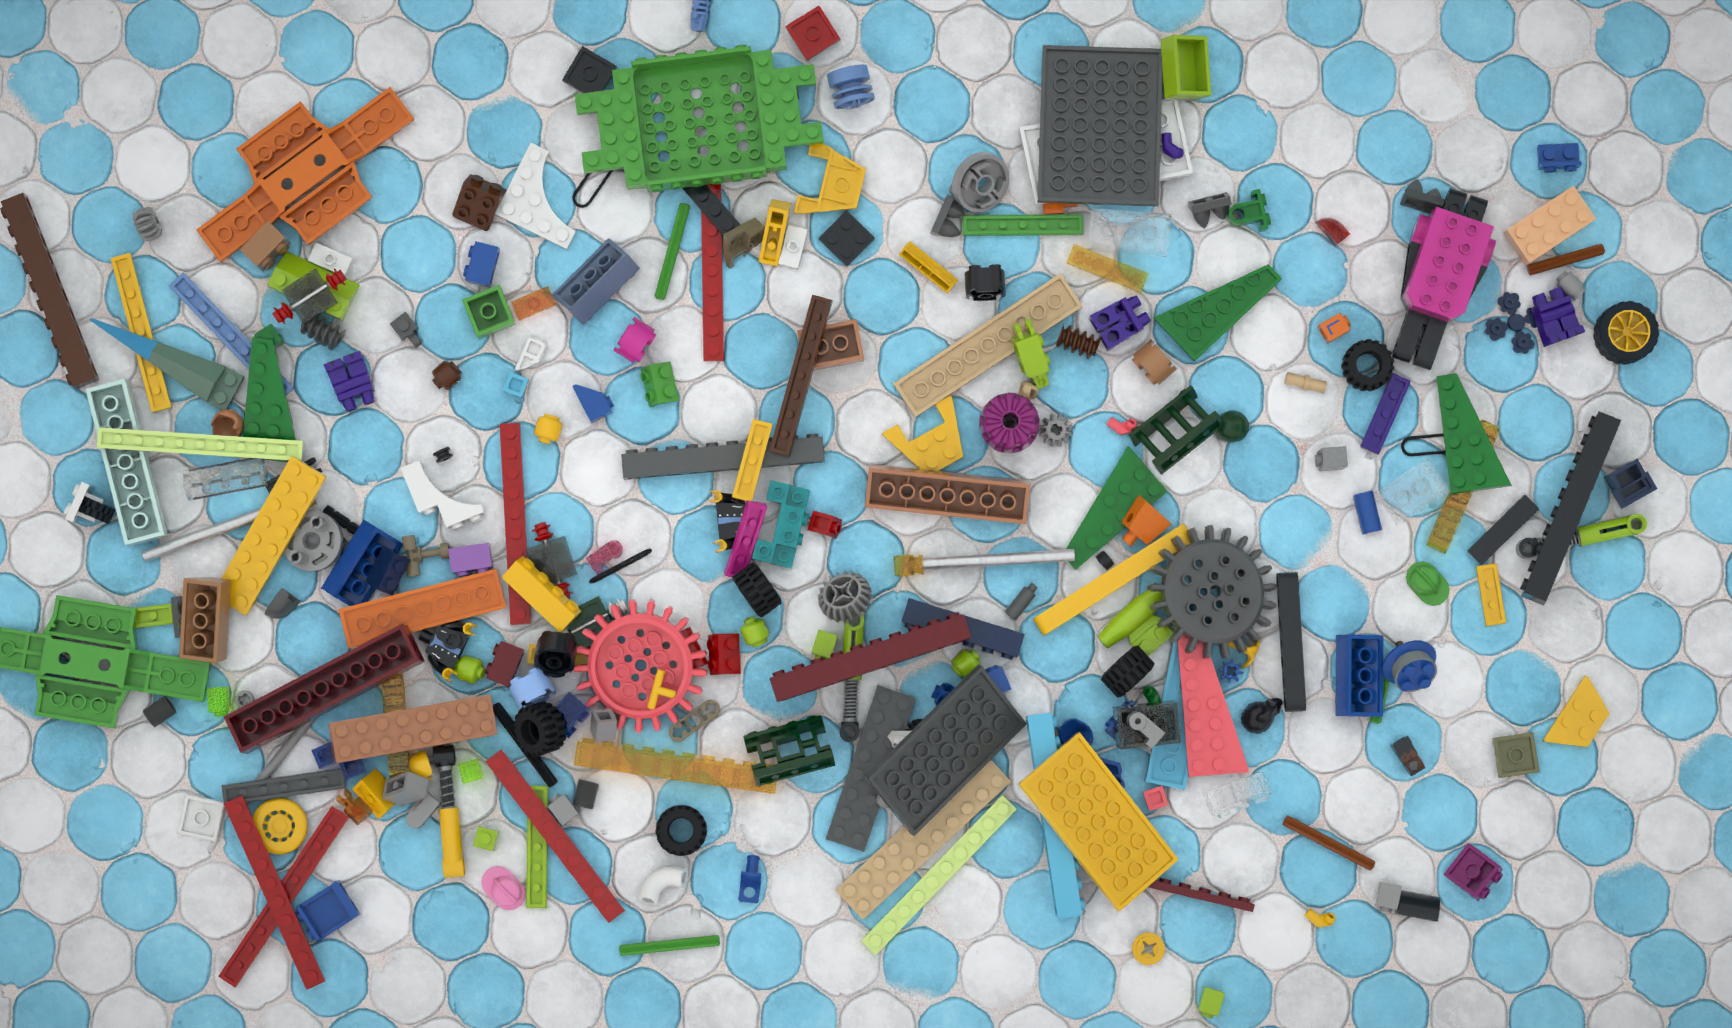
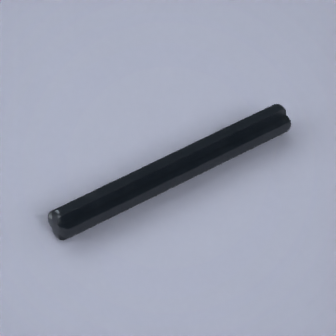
M499 702L494 704L493 711L495 716L547 786H554L558 782L556 777L540 756L533 757L525 753V749H522L520 743L516 740L514 721Z

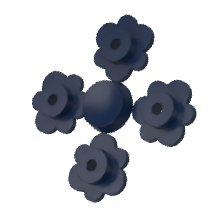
M1505 292L1502 297L1498 298L1497 303L1501 306L1500 310L1502 312L1507 311L1511 316L1508 318L1507 324L1501 322L1500 318L1495 320L1489 319L1486 322L1487 328L1485 333L1490 335L1491 340L1497 341L1499 338L1505 337V331L1509 327L1510 330L1517 332L1511 340L1513 351L1527 354L1529 349H1532L1535 344L1531 340V335L1529 333L1525 334L1521 330L1524 328L1525 322L1530 324L1532 328L1537 327L1534 315H1532L1530 310L1533 308L1526 310L1527 315L1525 317L1515 314L1517 308L1521 306V303L1518 301L1519 295L1517 293L1510 294Z

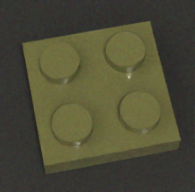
M1533 732L1492 738L1498 778L1540 772Z

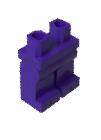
M1561 287L1549 291L1551 302L1547 301L1545 293L1532 297L1535 308L1530 310L1532 315H1534L1543 347L1585 332L1583 325H1580L1570 295L1565 296Z
M1137 295L1128 299L1125 297L1089 316L1097 334L1100 333L1099 337H1101L1107 352L1144 329L1143 327L1151 321L1146 312L1139 316L1135 314L1134 309L1142 305ZM1116 324V325H1114L1113 327H1111V328L1105 330L1106 328L1110 327L1111 325Z
M360 350L343 357L351 377H349L341 358L323 364L338 401L343 404L347 412L357 409L354 400L356 398L362 397L364 405L375 402L373 393L375 389Z

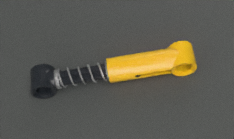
M454 745L433 747L434 766L438 768L437 770L440 774L438 781L441 783L439 789L441 790L440 798H442V804L440 806L442 808L439 809L443 853L444 878L465 877L459 808H456L457 806L454 804L456 799H454L455 791L453 790V785L455 783L452 781L454 776L452 774L453 765L456 764Z

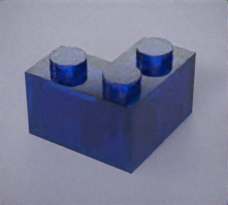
M568 692L556 706L558 712H561L563 715V720H565V728H567L565 735L568 738L576 732L575 726L578 722L583 723L590 715L588 713L590 708L572 692Z
M331 742L311 750L319 769H324L334 764ZM362 759L339 763L346 780L367 772Z

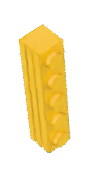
M911 241L904 246L899 254L947 294L958 282L957 278Z

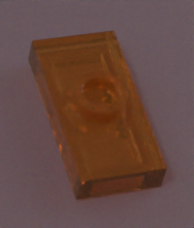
M548 286L511 301L519 321L556 306Z

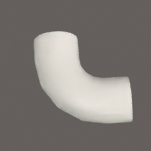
M665 866L655 870L645 879L640 889L638 900L645 904L657 905L663 889L668 886L683 888L686 885L688 878L687 868Z

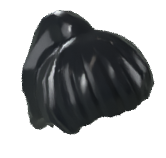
M1272 698L1267 699L1265 702L1255 701L1248 704L1241 713V724L1250 733L1261 734L1267 731L1272 725L1275 716L1280 713L1283 703L1282 699Z

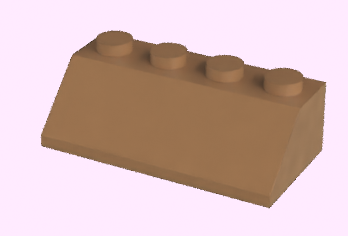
M214 577L184 578L179 658L218 663L227 659L231 580Z

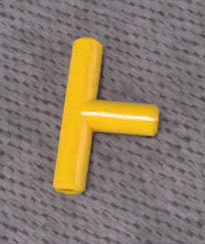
M658 669L647 705L652 710L656 707L659 695L672 699L676 696V691L661 687L665 671L662 669Z

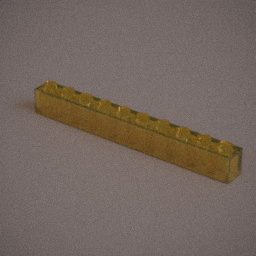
M582 738V742L577 741L575 766L771 794L776 793L777 781L756 786L751 765H755V762L743 761V765L734 764V759L723 758V761L720 762L714 761L715 757L703 755V758L699 759L694 758L695 754L683 752L682 756L674 755L675 751L663 749L662 753L654 752L655 748L650 747L636 750L634 749L635 745L629 744L615 747V742L606 741L602 742L601 745L594 744V739Z

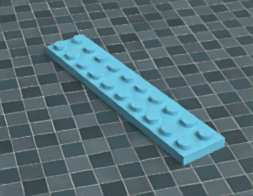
M1201 589L1200 593L1204 596L1205 591ZM1210 589V593L1217 597L1219 590ZM1218 601L1216 602L1217 608L1221 607V604ZM1189 605L1190 611H1194L1193 605ZM1205 617V622L1207 624L1210 623V620L1208 617ZM1176 641L1172 645L1157 720V726L1165 734L1151 749L1145 782L1185 790L1188 779L1178 646Z

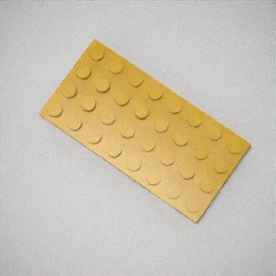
M1080 732L1071 737L1018 783L1117 911H1121L1179 860Z

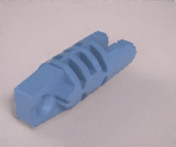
M711 0L692 1V31H705L709 16V1Z

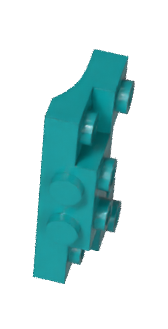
M770 480L766 501L781 504L773 542L757 539L752 560L792 569L797 545L801 546L804 534L800 532L802 525L806 526L808 514H805L810 490Z

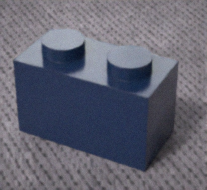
M382 546L365 582L379 591L394 595L410 559L398 551Z

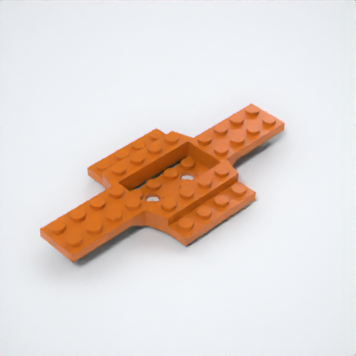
M391 87L383 91L346 120L330 129L313 118L300 101L236 148L248 164L254 185L243 196L196 229L220 262H223L242 248L267 221L273 225L278 220H283L296 229L309 246L373 198L362 184L356 163L415 119ZM317 155L325 156L326 162L324 165L317 166L314 163ZM342 165L346 166L341 171L332 176L330 179H328L326 182H324L322 185H320L311 193H309L307 196H305L303 199H301L299 202H297L285 211L286 207L289 204L294 202L296 199H298L312 187L317 185L319 182H321L335 170L340 168ZM285 179L293 181V187L290 190L282 188V182Z

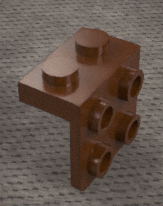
M470 174L461 187L453 210V217L488 231L498 205L507 190L497 183H490L484 180L479 175Z

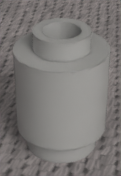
M1564 271L1556 279L1558 281L1556 286L1561 287L1566 296L1570 295L1574 301L1586 290L1583 287L1584 284L1571 271L1568 274Z

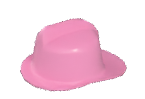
M495 866L486 870L482 876L481 883L484 892L499 907L505 910H513L522 905L526 895L525 888L509 870L504 867Z

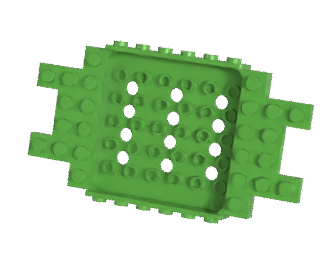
M737 45L732 49L719 47L715 51L709 52L707 50H697L693 54L679 52L675 56L669 57L667 55H658L653 59H647L646 57L636 58L635 61H631L632 68L612 70L614 89L575 94L577 116L597 113L601 150L582 152L584 174L624 169L627 190L647 189L648 192H660L669 189L677 190L685 187H700L708 184L716 185L724 182L761 179L767 177V173L787 170L784 148L824 143L821 122L801 124L797 88L816 85L814 64L774 69L771 50L751 52V46L747 47V45ZM735 83L740 84L742 87L741 92L738 94L732 93L730 91L731 85ZM695 88L702 91V96L698 99H694L690 95L691 91ZM658 93L662 96V101L659 104L652 103L651 96ZM735 103H742L744 105V110L741 113L733 111ZM702 108L705 112L704 116L701 118L694 117V109ZM656 113L664 114L665 119L662 123H656L653 120V116ZM738 122H744L747 125L744 132L736 131L735 125ZM698 127H704L707 130V134L704 137H698L695 134ZM659 132L666 133V141L658 142L655 138L656 134ZM746 141L749 144V149L744 152L740 151L737 148L739 142ZM701 146L709 148V154L705 157L698 154V149ZM662 151H666L670 155L669 159L665 162L658 159V154Z

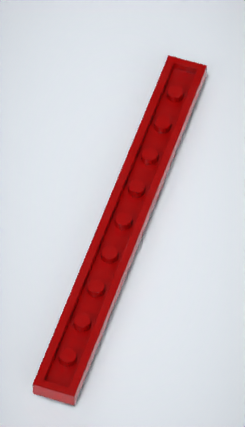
M708 184L707 187L721 201V184ZM701 211L704 361H724L722 234Z
M520 423L500 424L507 570L522 556L528 558ZM508 584L510 625L531 624L530 604Z
M501 749L485 761L606 921L609 923L625 910Z
M243 795L224 803L306 990L325 982L326 980Z
M331 806L281 881L291 904L349 819V816L334 806ZM268 903L218 976L235 988L277 927Z

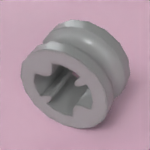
M245 690L238 692L235 696L236 705L240 708L245 706L241 704L242 701H239L240 696L244 697L245 694L248 695L247 698H250L249 703L253 702L254 695L251 692Z

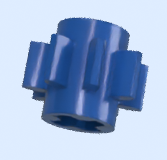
M1234 659L1230 660V664L1222 661L1224 667L1218 669L1223 674L1220 679L1227 678L1228 684L1231 683L1233 678L1238 682V674L1244 673L1239 671L1238 668L1241 666V663L1234 664ZM1227 666L1235 668L1234 676L1226 674L1228 671Z
M943 683L941 686L936 685L931 698L935 699L934 703L938 705L954 687L948 683Z

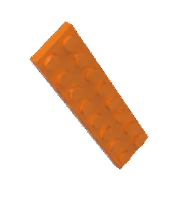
M493 569L338 610L349 649L360 646L400 624L408 625L410 631L415 632L504 609L506 605L497 570Z

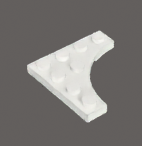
M530 143L495 215L568 250L576 231L564 224L555 215L548 204L543 188V172L549 151Z

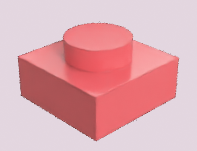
M1163 786L1143 792L1149 811L1168 805Z

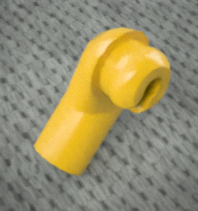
M1311 908L1304 915L1319 928L1331 926L1336 920L1335 915L1331 912L1318 915Z

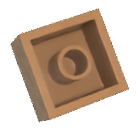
M267 221L240 250L260 270L264 271L265 269L269 270L275 264L274 260L279 255L282 256L289 250L290 242Z

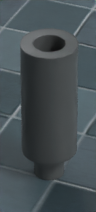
M1033 583L1028 588L1024 586L1005 610V613L1016 621L1036 596L1034 592L1038 587Z

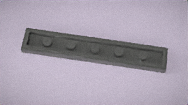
M338 768L221 785L223 801L226 803L242 795L246 802L345 789L346 783L344 769Z

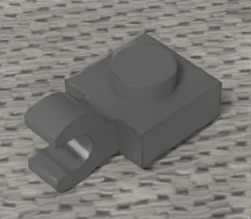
M406 312L390 323L402 340L408 337L416 348L422 344L414 333L419 328Z

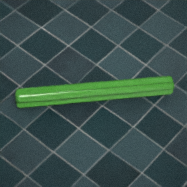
M685 203L679 204L654 295L659 300H665L690 210V205Z
M719 935L624 944L619 946V952L621 956L714 947L720 945Z

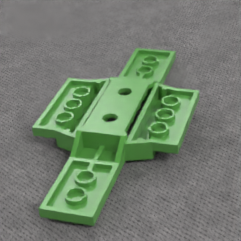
M56 595L53 615L43 634L0 627V668L35 674L38 698L34 715L116 729L119 709L122 708L131 690L204 702L211 662L182 659L176 656L138 650L136 630L134 629L137 614L136 608ZM52 636L122 647L125 649L117 650L69 642L64 640L53 639ZM64 652H67L71 657L70 662L67 664H62L59 660L60 655ZM103 659L110 661L111 665L107 671H102L99 667V663ZM51 673L116 684L118 688L45 676V674Z

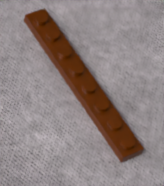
M816 295L811 297L769 449L771 452L786 456L791 454L833 300Z

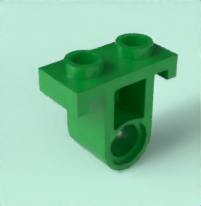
M1260 189L1252 190L1250 193L1251 197H1255L1256 200L1235 204L1228 211L1227 219L1233 226H1244L1261 222L1258 231L1263 232L1268 230V225H1271L1269 213H1265L1264 206L1267 205L1265 194H1261ZM1241 211L1243 219H1235L1233 212Z

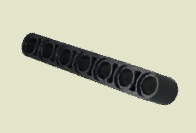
M1277 573L1276 584L1285 712L1306 711L1298 573Z

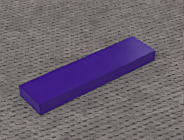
M1392 373L1362 440L1361 448L1379 455L1410 385V380Z

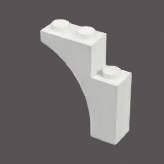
M418 460L400 468L418 513H424L426 516L436 512L435 508L438 507L448 529L452 527V530L463 527V522L471 520V522L478 521L485 514L481 504L460 503L442 494L428 478L421 461Z

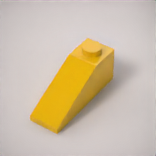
M776 199L771 200L758 262L778 266L791 203Z

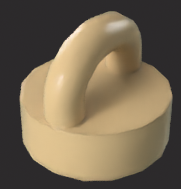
M1022 381L1018 394L1032 400L1037 397L1039 390L1036 386L1031 385V382Z

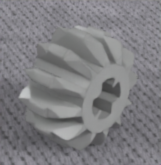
M142 207L133 212L134 224L142 240L146 242L153 241L162 236L161 224L151 207Z
M1050 414L1051 421L1044 418L1043 422L1046 425H1039L1040 429L1045 430L1039 433V436H1047L1043 443L1046 444L1051 440L1050 447H1054L1055 441H1057L1058 447H1062L1061 439L1068 443L1069 440L1065 435H1073L1072 432L1066 431L1073 427L1072 424L1065 425L1069 419L1066 417L1063 421L1060 420L1062 414H1058L1057 420H1055L1053 414ZM1052 426L1061 428V431L1058 433L1059 435L1051 433Z

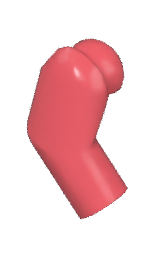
M1111 417L1106 425L1118 434L1125 435L1131 433L1137 427V422L1134 419H1129L1120 423Z

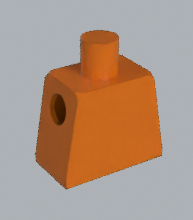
M1139 495L1122 520V524L1129 529L1122 540L1130 547L1138 538L1145 544H1149L1172 523Z

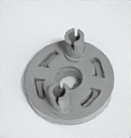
M978 152L963 160L956 169L949 192L954 195V198L961 206L969 211H988L995 207L1007 192L1009 186L1008 168L1000 158L991 153ZM986 177L984 186L978 189L979 181Z
M307 511L290 541V548L288 544L284 554L291 564L301 570L316 572L327 569L337 561L342 552V530L336 520L330 515L319 511ZM311 534H317L320 538V544L315 549H311L307 544V539Z

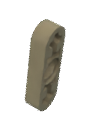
M707 700L670 727V738L676 742L686 739L719 714V704L715 700ZM707 704H715V713L709 712L705 716L708 719L704 721L703 716L697 711L701 709L704 712L707 710ZM692 715H697L700 718V724L696 727L689 724L688 720ZM685 720L687 727L690 728L691 731L688 733L687 729H685L681 733V738H679L678 736L674 737L672 735L674 734L673 729L675 727L681 729L684 726L681 724V722Z

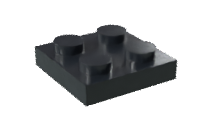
M582 46L562 81L581 93L603 91L613 75L612 70H616L617 66Z
M846 210L818 239L848 267L875 240V237Z

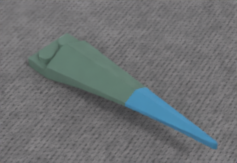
M90 319L91 322L204 401L221 410L229 408L245 376L221 364L99 320Z

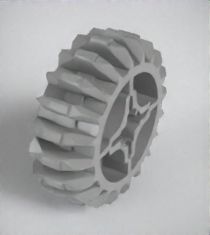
M844 570L842 575L836 573L834 578L829 576L830 581L823 582L824 587L819 588L820 594H818V603L823 614L830 620L834 619L837 623L840 620L846 623L847 619L853 621L855 616L861 618L860 613L866 612V606H870V600L872 599V591L868 581L859 573L855 574L853 571L848 574Z

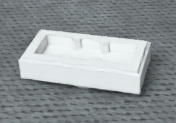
M788 225L779 265L798 269L807 229Z
M315 243L308 261L334 272V268L337 271L341 269L346 276L353 258Z

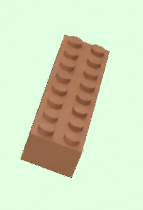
M869 464L865 508L1026 524L1030 481Z
M491 694L328 723L334 764L497 735Z

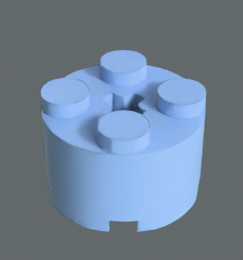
M539 667L538 669H531L528 672L529 675L523 678L518 676L510 681L511 686L509 690L519 709H523L527 705L545 702L550 698L548 694L551 692L553 695L556 694L550 678L545 676L543 670H540Z

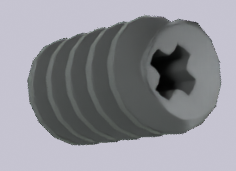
M309 310L302 321L301 334L307 333L308 338L314 337L315 342L321 341L322 346L328 345L329 350L335 349L344 338L346 329L339 333V325L332 329V321L325 325V317L318 321L319 314L317 313L314 317H311L312 310Z

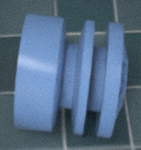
M867 65L848 66L827 74L830 89H839V91L832 94V99L837 100L833 103L835 109L858 108L875 100L874 93H868L873 90L872 85L862 84L870 79Z

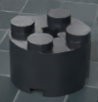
M992 264L985 268H981L980 265H972L964 273L966 299H969L971 296L973 301L996 300L998 295H1001V298L1006 296L1005 271L1001 269V265Z
M544 631L537 641L534 657L535 667L543 670L545 676L553 678L563 677L569 671L571 673L575 666L577 644L574 636L570 633Z

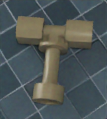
M415 535L402 537L404 551H407V557L410 559L406 568L408 577L421 575L419 563L423 562V558L441 556L442 560L449 559L448 549L450 547L448 542L441 543L440 548L421 550V547L416 546Z

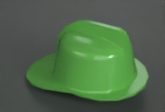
M1421 561L1414 563L1407 570V584L1424 603L1435 606L1445 602L1450 591L1449 584L1433 565Z

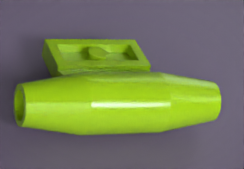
M1146 590L1138 595L1109 621L1097 638L1108 649L1128 637L1132 647L1138 645L1147 656L1152 654L1174 633L1168 626L1158 628L1157 624L1162 618L1153 615L1156 610H1150L1149 607L1154 602L1162 601L1161 592Z

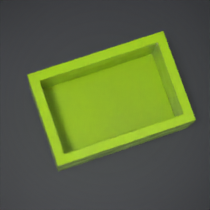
M1171 35L1160 39L1164 99L1200 100L1211 96L1207 36Z

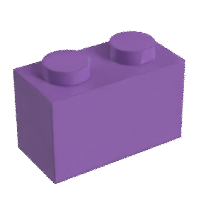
M489 543L448 549L451 572L453 574L457 573V577L467 576L469 571L477 570V573L489 571V568H493Z

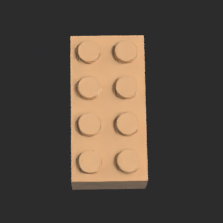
M1572 186L1507 229L1503 234L1525 266H1527L1592 223L1596 218L1576 188Z

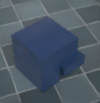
M1638 458L1604 476L1621 509L1657 490L1648 471H1644Z

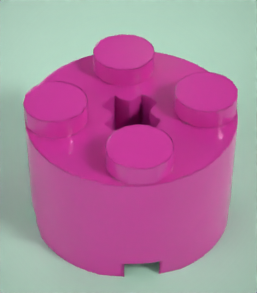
M636 317L632 319L635 322L634 325L629 324L618 341L619 349L616 347L613 349L614 352L632 363L635 361L640 362L645 354L643 348L646 344L650 345L656 337V334L653 333L655 329Z

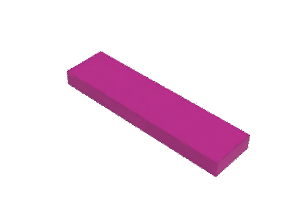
M747 500L724 571L725 576L733 577L749 565L768 507L766 503Z

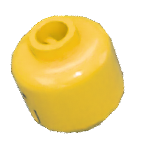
M549 414L538 417L534 435L539 437V442L550 445L551 441L559 440L563 424L559 421L560 418Z

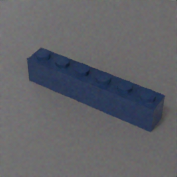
M908 598L901 622L905 623L904 627L906 628L917 625L923 628L928 626L927 622L939 618L941 622L947 620V615L956 612ZM965 616L971 639L964 641L962 645L974 648V645L982 647L981 651L990 654L996 651L1002 653L1001 657L1013 660V657H1018L1025 634Z

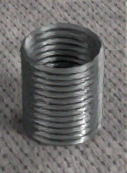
M163 696L145 708L143 713L150 724L156 727L172 717L176 710L169 699Z
M578 779L572 804L593 809L599 784Z

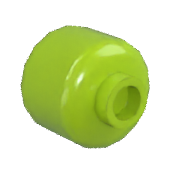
M751 616L744 620L745 624L741 626L740 632L747 645L758 647L768 641L767 638L770 633L764 619Z
M962 649L951 660L953 665L951 669L963 679L977 665L981 666L978 661L981 657L973 649L970 652L967 649Z
M469 655L459 658L454 666V671L457 672L456 677L463 682L476 684L485 676L486 669L483 668L482 660Z

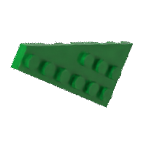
M1268 264L1167 312L1153 317V319L1195 362L1278 284L1282 278Z
M252 337L243 437L297 440L295 438L287 395L283 386L284 382L278 364L279 360L274 339ZM263 459V460H271V461H279V462H287V463H288V461H289V460H277V459Z
M1457 373L1437 376L1450 493L1453 495L1512 486Z
M1129 446L1126 448L1066 548L1074 549L1075 561L1068 562L1075 570L1126 527L1122 524V520L1139 495L1152 505L1168 492Z

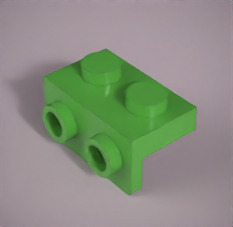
M670 361L650 364L641 368V380L644 383L645 398L649 407L679 401Z

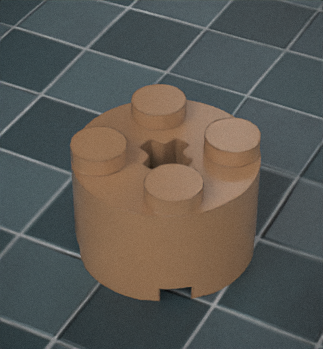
M1150 339L1133 354L1134 358L1132 361L1140 370L1144 368L1148 372L1145 376L1153 385L1156 383L1160 385L1177 368L1175 366L1170 367L1172 362L1156 344L1153 347L1151 346L1154 342Z

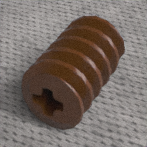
M1063 325L1056 342V347L1059 348L1063 343L1065 351L1071 346V353H1075L1078 349L1079 356L1086 352V359H1089L1092 355L1095 356L1101 337L1094 341V334L1087 338L1086 331L1079 335V328L1072 332L1071 325L1064 329Z

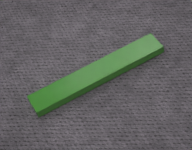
M1083 214L962 216L963 236L1083 235Z

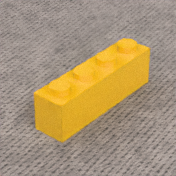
M524 556L516 560L501 577L559 632L567 629L582 612L573 600H569L564 595L561 588L554 586L549 581L548 576L538 571L534 567V563Z

